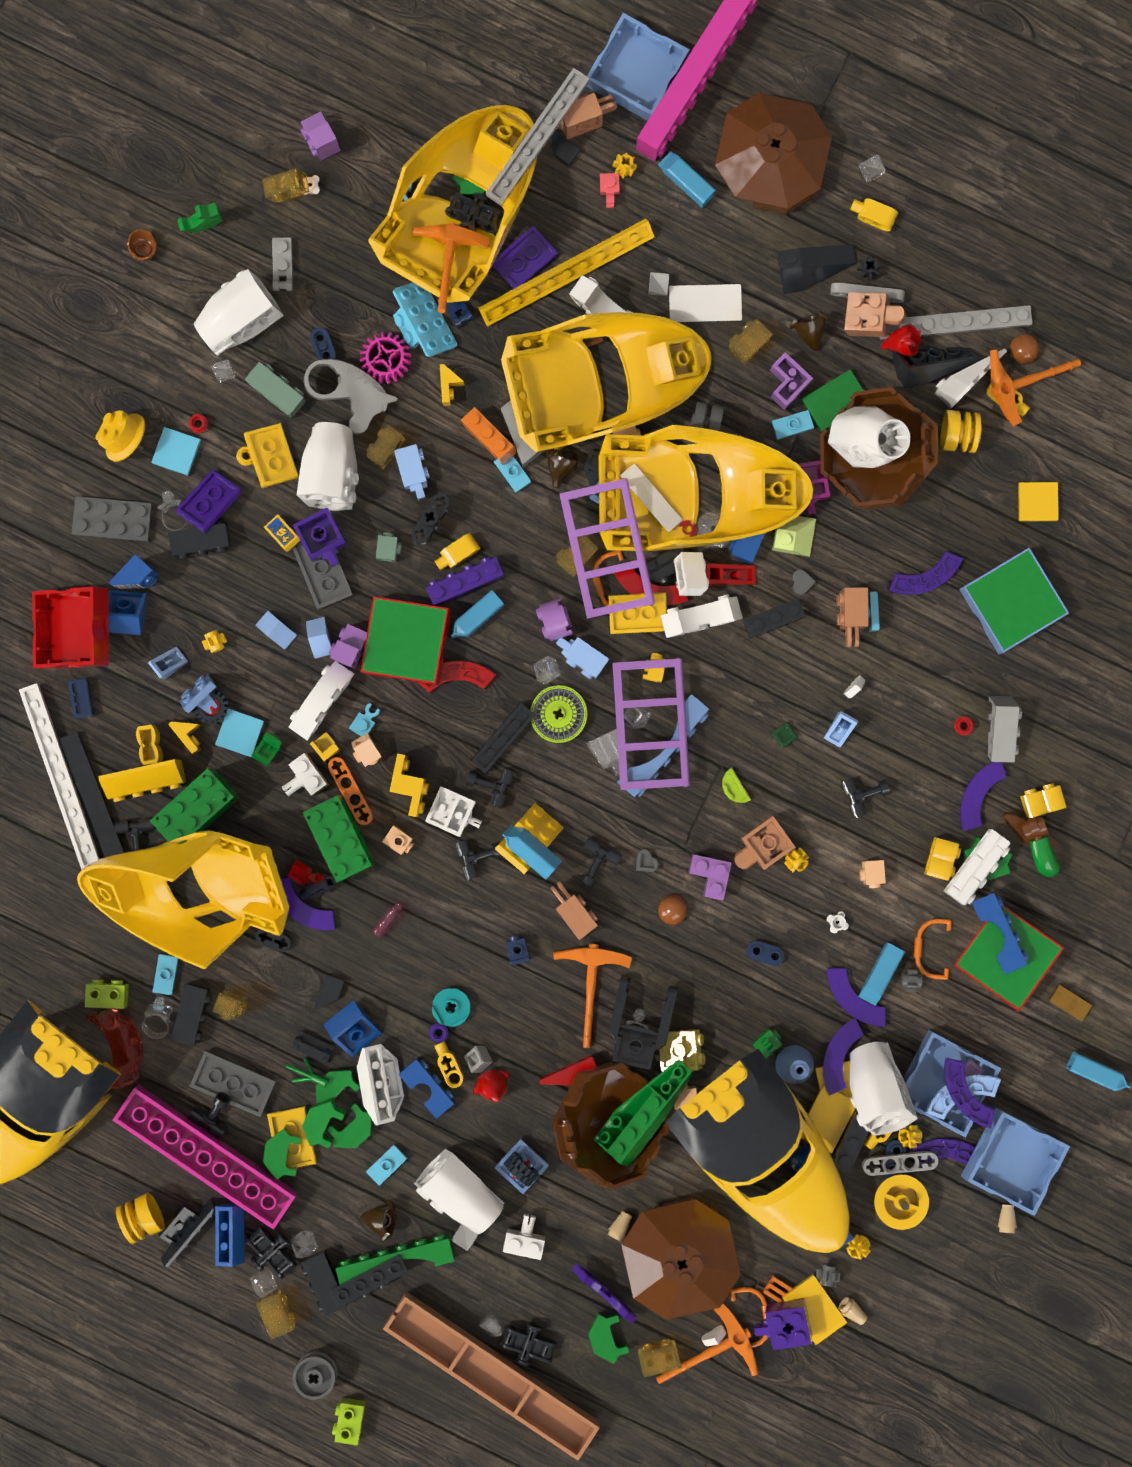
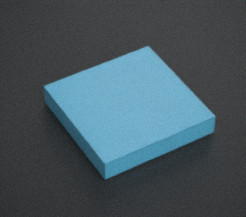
M164 427L151 463L189 476L201 440Z
M228 709L215 745L252 757L265 721Z

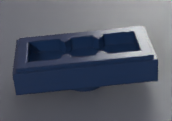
M88 678L68 681L74 719L94 716Z

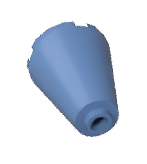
M798 1045L785 1047L777 1055L775 1062L776 1071L779 1076L790 1084H799L806 1081L814 1069L812 1055L807 1049Z

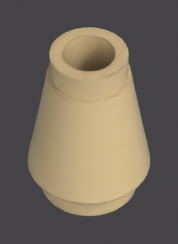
M1002 1205L998 1222L999 1232L1015 1233L1017 1224L1014 1205Z
M622 1211L608 1229L610 1230L608 1235L622 1242L623 1238L626 1237L632 1216Z
M846 1297L839 1304L838 1309L843 1316L859 1325L866 1322L867 1315H865L854 1299Z

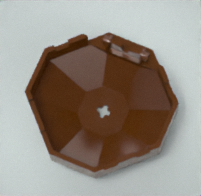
M758 93L727 112L715 167L735 198L753 201L755 209L772 210L778 212V214L787 215L818 195L832 135L812 104ZM773 139L781 142L779 144L780 148L771 147Z
M893 387L854 392L850 397L851 401L845 408L842 407L837 415L852 407L876 406L907 426L910 433L909 448L904 455L885 465L875 468L853 467L828 443L830 426L828 430L824 429L820 434L821 473L831 480L843 494L847 495L856 506L862 509L872 510L903 506L939 463L938 425L906 396Z
M608 1062L577 1072L552 1121L560 1160L598 1186L609 1189H616L646 1178L649 1172L647 1167L651 1160H655L661 1147L659 1142L662 1136H666L669 1131V1127L665 1123L668 1120L666 1117L630 1166L618 1163L594 1140V1137L615 1110L648 1084L646 1079L627 1069L626 1065L616 1062ZM593 1117L595 1120H598L596 1128L590 1125V1122L593 1121Z
M695 1195L684 1199L662 1202L661 1207L642 1211L621 1244L633 1299L666 1320L720 1308L741 1275L727 1215ZM685 1259L687 1268L679 1269L677 1261Z

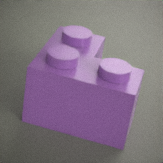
M321 112L301 121L303 128L300 131L314 157L318 156L319 160L322 161L340 151L337 139Z
M786 352L770 369L782 382L772 393L771 398L785 410L813 379Z
M347 624L346 628L343 627L339 634L341 640H337L336 643L331 645L329 650L330 658L355 669L365 648L367 632Z
M692 854L688 873L707 877L703 896L724 900L731 862Z

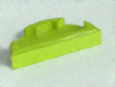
M731 767L722 779V788L725 795L734 802L745 803L751 801Z

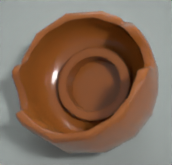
M138 229L129 235L127 242L128 251L134 259L146 261L156 254L157 243L150 231Z
M1029 334L1017 335L1011 341L1009 347L1010 355L1021 365L1031 364L1037 359L1039 354L1037 340Z
M677 894L663 897L658 908L660 919L669 925L681 923L687 915L686 901Z

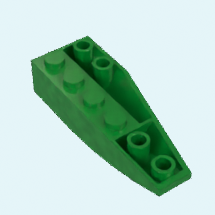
M681 1060L675 1061L619 1106L594 1137V1140L618 1163L630 1166L675 1105L693 1071Z

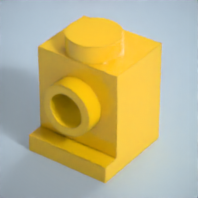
M652 653L650 660H666L663 659V655ZM665 668L644 669L648 673L647 675L644 674L642 679L661 683Z

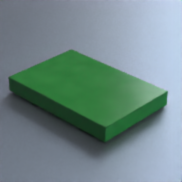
M850 369L807 395L801 401L806 409L809 410L820 432H823L824 429L832 425V419L841 408H845L851 401L850 397L854 392L864 390Z

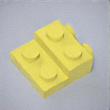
M699 1029L669 1031L666 1046L659 1050L661 1071L667 1069L678 1059L691 1070L702 1068V1065L705 1064V1055L701 1053L704 1037L703 1034H700Z

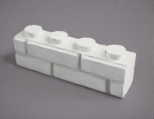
M988 829L944 889V892L962 905L970 904L976 897L974 893L978 887L981 889L986 884V876L989 872L993 873L999 865L997 861L1000 857L1004 858L1010 850L1008 846L1011 843L996 831Z

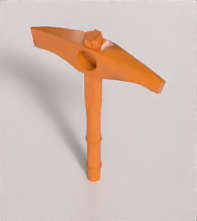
M455 222L412 228V236L428 237L446 245L442 282L440 283V298L438 300L439 313H445L446 304L448 303L447 296L455 247L474 245L487 249L490 239L486 236L460 227Z
M998 349L991 350L992 388L990 393L996 398L1002 412L1014 427L1022 422L1015 403L1016 389L1081 366V361L1079 359L1068 361L1056 367H1050V369L1011 380L1000 362Z
M594 943L589 944V947L553 952L554 960L570 959L588 965L583 1035L584 1048H591L597 966L617 964L630 968L632 961L630 956L601 949L598 944Z
M722 1304L720 1308L713 1309L723 1320L727 1328L728 1338L657 1376L658 1383L661 1384L668 1379L670 1380V1378L731 1347L743 1356L749 1366L751 1376L758 1375L756 1359L749 1341L751 1337L749 1329H743L740 1322L725 1304Z

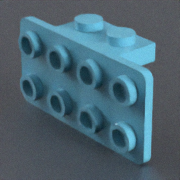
M415 283L400 286L393 290V294L400 305V309L393 317L410 349L416 348L420 344L425 355L431 357L454 349L457 346L452 332L442 313L438 312V306L429 291Z

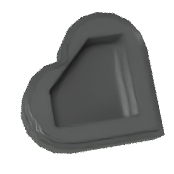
M797 570L792 575L794 582L793 592L796 595H803L816 581L805 571Z
M642 849L637 853L636 871L654 872L658 868V861L652 857L650 851Z

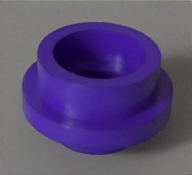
M440 1023L432 1025L429 1030L430 1038L435 1042L445 1041L449 1034L448 1028ZM437 1029L442 1030L443 1034L441 1036L436 1035L435 1031Z

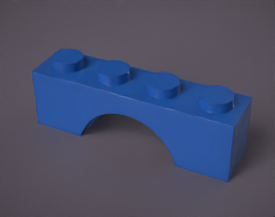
M993 893L972 902L979 921L991 922L998 926L1003 933L1004 946L996 958L1004 975L1027 966L1026 961L1029 959L1025 950H1020L1017 944L1020 943V939L1016 931L1012 933L1009 925L1012 922L1008 914L1004 915L1001 909L1004 905L1000 896L996 897Z

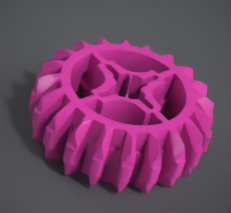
M381 332V338L374 334V341L370 338L367 339L370 345L363 344V348L366 351H360V355L364 356L360 359V363L364 364L362 369L367 370L366 373L370 376L372 375V378L375 380L379 377L380 384L383 383L384 379H386L387 384H390V378L397 382V375L401 378L404 377L401 372L402 370L404 372L409 371L404 366L411 365V361L408 360L411 357V353L407 352L409 346H404V339L399 341V335L392 339L391 332L388 333L387 337H385L384 332ZM383 344H390L398 349L387 350ZM378 347L379 354L374 357V360L370 361L373 350ZM382 351H383L384 354L388 357V359H389V360H388L389 365H388L387 362L383 359V357H382V356H383ZM401 355L400 363L394 369L392 363L397 359V356ZM385 366L389 372H380L373 367Z

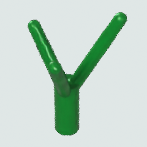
M304 1058V1062L310 1073L286 1065L287 1069L306 1076L292 1079L293 1083L313 1081L323 1087L328 1085L329 1080L315 1074L307 1058Z

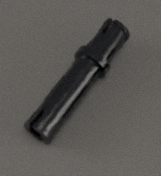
M328 876L317 883H311L301 890L299 897L303 901H307L310 898L315 899L321 893L334 888L335 886L333 885H336V881L332 876Z

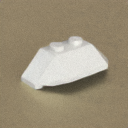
M382 1044L362 1048L357 1072L363 1106L375 1125L395 1121L396 1114L404 1099L401 1077L399 1076L398 1059L385 1049Z

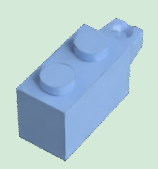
M415 444L394 450L404 488L406 490L410 489L411 492L416 491L418 500L426 499L423 488H427V478H430L427 467L423 468L421 460H425L422 448L418 449Z
M578 637L575 641L571 639L567 642L560 638L556 642L559 647L564 649L561 653L567 659L566 663L573 668L576 666L583 670L581 673L589 679L592 677L596 679L609 661L606 656Z

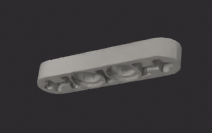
M832 283L830 294L833 296L848 298L849 292L887 293L891 299L890 303H903L905 291L899 289L846 283Z
M931 1151L870 1156L863 1160L862 1169L870 1176L932 1170L938 1165V1157ZM917 1156H920L919 1159L926 1160L927 1156H930L934 1160L930 1162V1165H928L926 1162H920L921 1167H919V1160ZM908 1157H912L915 1160L914 1166L910 1168L904 1164L905 1159ZM888 1159H893L896 1163L895 1167L891 1170L885 1166ZM879 1160H881L883 1170L880 1171L878 1166L873 1167V1171H870L866 1166L870 1164V1161L875 1165L880 1164Z

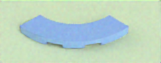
M980 1074L965 1076L972 1095L995 1097L1001 1081L1000 1078ZM946 1085L934 1095L925 1110V1113L943 1120L949 1110L955 1105Z

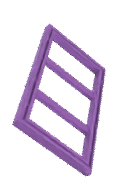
M622 478L617 481L560 493L587 618L645 605H653L655 601L628 479ZM622 488L628 518L575 529L570 499ZM630 525L637 560L585 572L577 537ZM639 567L645 598L593 609L587 579Z
M682 659L613 663L620 790L690 786ZM675 668L676 698L623 701L621 670ZM677 705L678 741L625 744L623 708ZM680 748L682 779L628 782L626 751Z

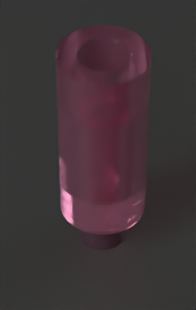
M396 903L394 907L390 906L371 931L382 939L401 914L399 912L403 907L399 903Z

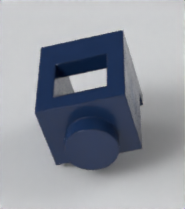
M520 935L509 937V941H506L510 964L515 965L530 961L525 937L520 938ZM519 946L521 948V952L515 953L513 950L514 947Z

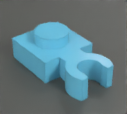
M371 703L367 704L365 708L366 713L363 715L359 712L349 729L360 736L370 733L376 724L372 721V718L380 714V709H377L375 713L370 712Z

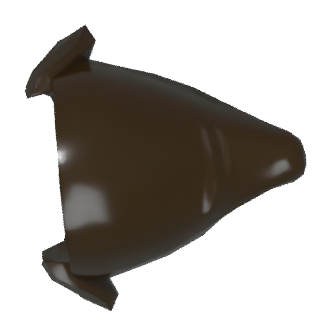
M819 311L817 315L807 316L798 320L795 317L790 325V329L795 328L802 340L813 351H819L820 341L825 330V320L830 318L822 311Z
M553 448L546 452L548 470L551 474L552 486L554 488H559L563 480L576 468L579 456L573 450L563 452Z
M387 1199L385 1205L368 1210L360 1216L359 1220L365 1223L374 1233L382 1236L381 1241L383 1242L392 1237V1233L395 1230L397 1222L396 1206Z

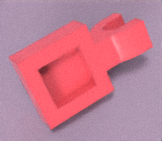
M619 173L600 174V195H606V208H614V194H619Z

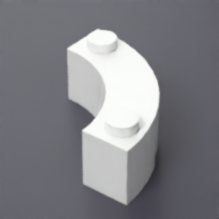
M582 275L569 293L578 306L582 305L583 309L586 310V314L633 313L629 310H623L600 289L599 283L592 277L586 278Z
M729 594L718 597V601L683 610H679L678 607L667 610V614L661 615L667 638L708 629V624H710V627L743 619L737 597H729Z
M337 661L331 666L327 665L321 673L323 675L310 692L300 709H296L290 717L292 722L289 728L307 741L316 732L326 716L327 710L346 689L354 673Z

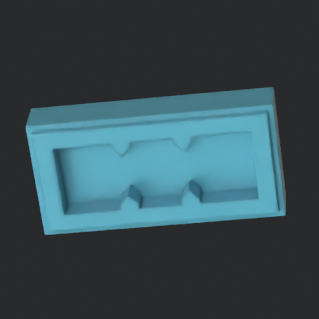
M809 410L772 421L777 440L814 429Z
M514 456L504 465L497 459L494 461L515 493L531 483V480Z
M877 592L868 593L869 632H876L880 629Z
M159 954L153 986L154 993L173 995L179 958Z
M394 1144L366 1173L380 1186L407 1157Z

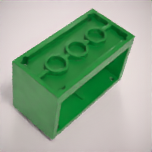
M207 768L155 815L150 822L167 841H172L199 831H205L241 797L216 769Z
M337 795L302 812L336 883L376 865L343 795Z

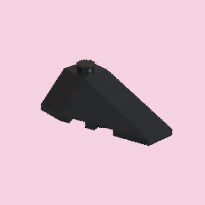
M853 244L780 251L778 263L783 294L804 291L827 277L854 265L856 261Z
M928 346L927 350L918 349L917 354L912 357L892 351L897 378L905 388L924 385L978 361V357L970 348L947 347L945 350H938Z

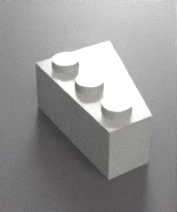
M510 400L501 408V413L524 468L544 451L535 452L519 436Z
M989 696V702L992 703V714L988 715V720H991L990 732H988V757L991 762H1015V756H1018L1019 752L1016 741L1020 737L1018 719L1022 717V709L1019 708V705L1012 696Z

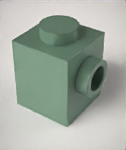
M383 533V536L378 535L377 560L397 561V554H401L402 543L399 542L397 537H394L395 534Z

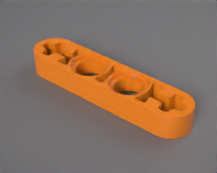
M338 757L332 758L328 763L329 771L354 818L361 825L370 824L373 820V813L346 762ZM334 761L342 763L340 766L342 772L347 771V774L341 775L338 779L336 775L340 773L337 769L333 770L332 768ZM345 777L350 778L352 782L351 786L347 789L341 786V780ZM353 794L360 796L361 801L358 805H353L350 802V797ZM363 804L365 805V808H362L364 813H369L367 822L359 819L361 813L359 810L355 812V808H359Z

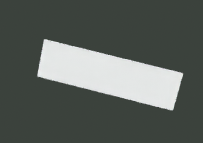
M635 463L620 475L621 478L628 479L629 487L668 533L682 521V518Z

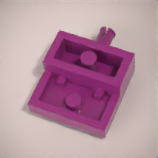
M821 460L798 464L808 475L813 487L812 499L807 506L808 515L816 514L814 504L816 501L829 499L830 497L828 479L821 473Z

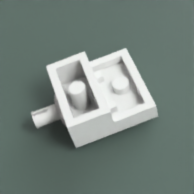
M441 786L425 822L461 837L464 828L468 824L479 828V824L482 821L472 817V810L476 801Z

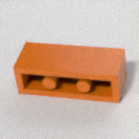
M475 407L461 419L464 427L502 465L517 453L514 446Z

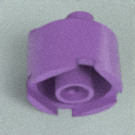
M562 598L540 604L539 608L536 609L539 620L544 623V627H542L544 637L550 639V641L573 634V631L569 630L572 625L567 609L560 604L563 602Z

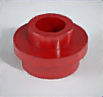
M195 414L189 419V427L195 433H203L208 427V420L202 414ZM197 421L202 422L200 427H196Z
M690 520L681 522L679 527H682L684 534L690 535V537L696 535L697 526L695 523L693 527ZM685 526H690L691 532H685Z
M959 717L954 723V729L959 735H968L973 731L974 724L969 717ZM962 722L967 725L965 730L960 727Z

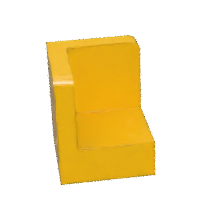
M324 733L316 741L310 743L325 762L341 750L328 733Z

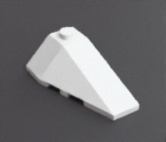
M1005 348L998 351L999 359L1007 352ZM990 356L957 372L947 380L943 378L936 385L938 390L934 394L951 409L990 369Z

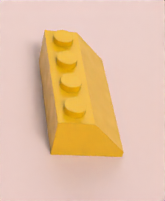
M176 759L98 776L107 799H114V802L126 800L125 796L132 795L133 798L144 796L146 791H151L152 794L162 792L164 787L170 786V789L180 788L182 783H186L182 760Z

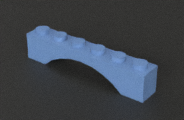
M692 694L685 701L686 732L688 738L697 730L694 728L698 722L702 724L709 716L706 713L709 709ZM678 721L671 741L679 740ZM680 748L664 749L651 761L640 766L628 768V782L655 780L660 774L657 770L661 766L665 768L672 759L669 756L673 751L677 753ZM630 789L626 791L633 797L636 795L640 797L646 789Z

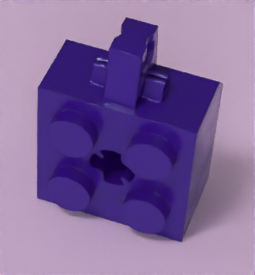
M328 508L293 524L312 562L322 558L323 561L328 559L332 567L339 564L335 554L339 553L338 549L347 544ZM321 531L322 533L324 532V534L322 535L323 538L321 539L317 537V532Z
M804 1298L767 1305L765 1310L766 1319L763 1320V1323L754 1325L756 1336L766 1335L767 1338H771L773 1350L812 1344V1331Z

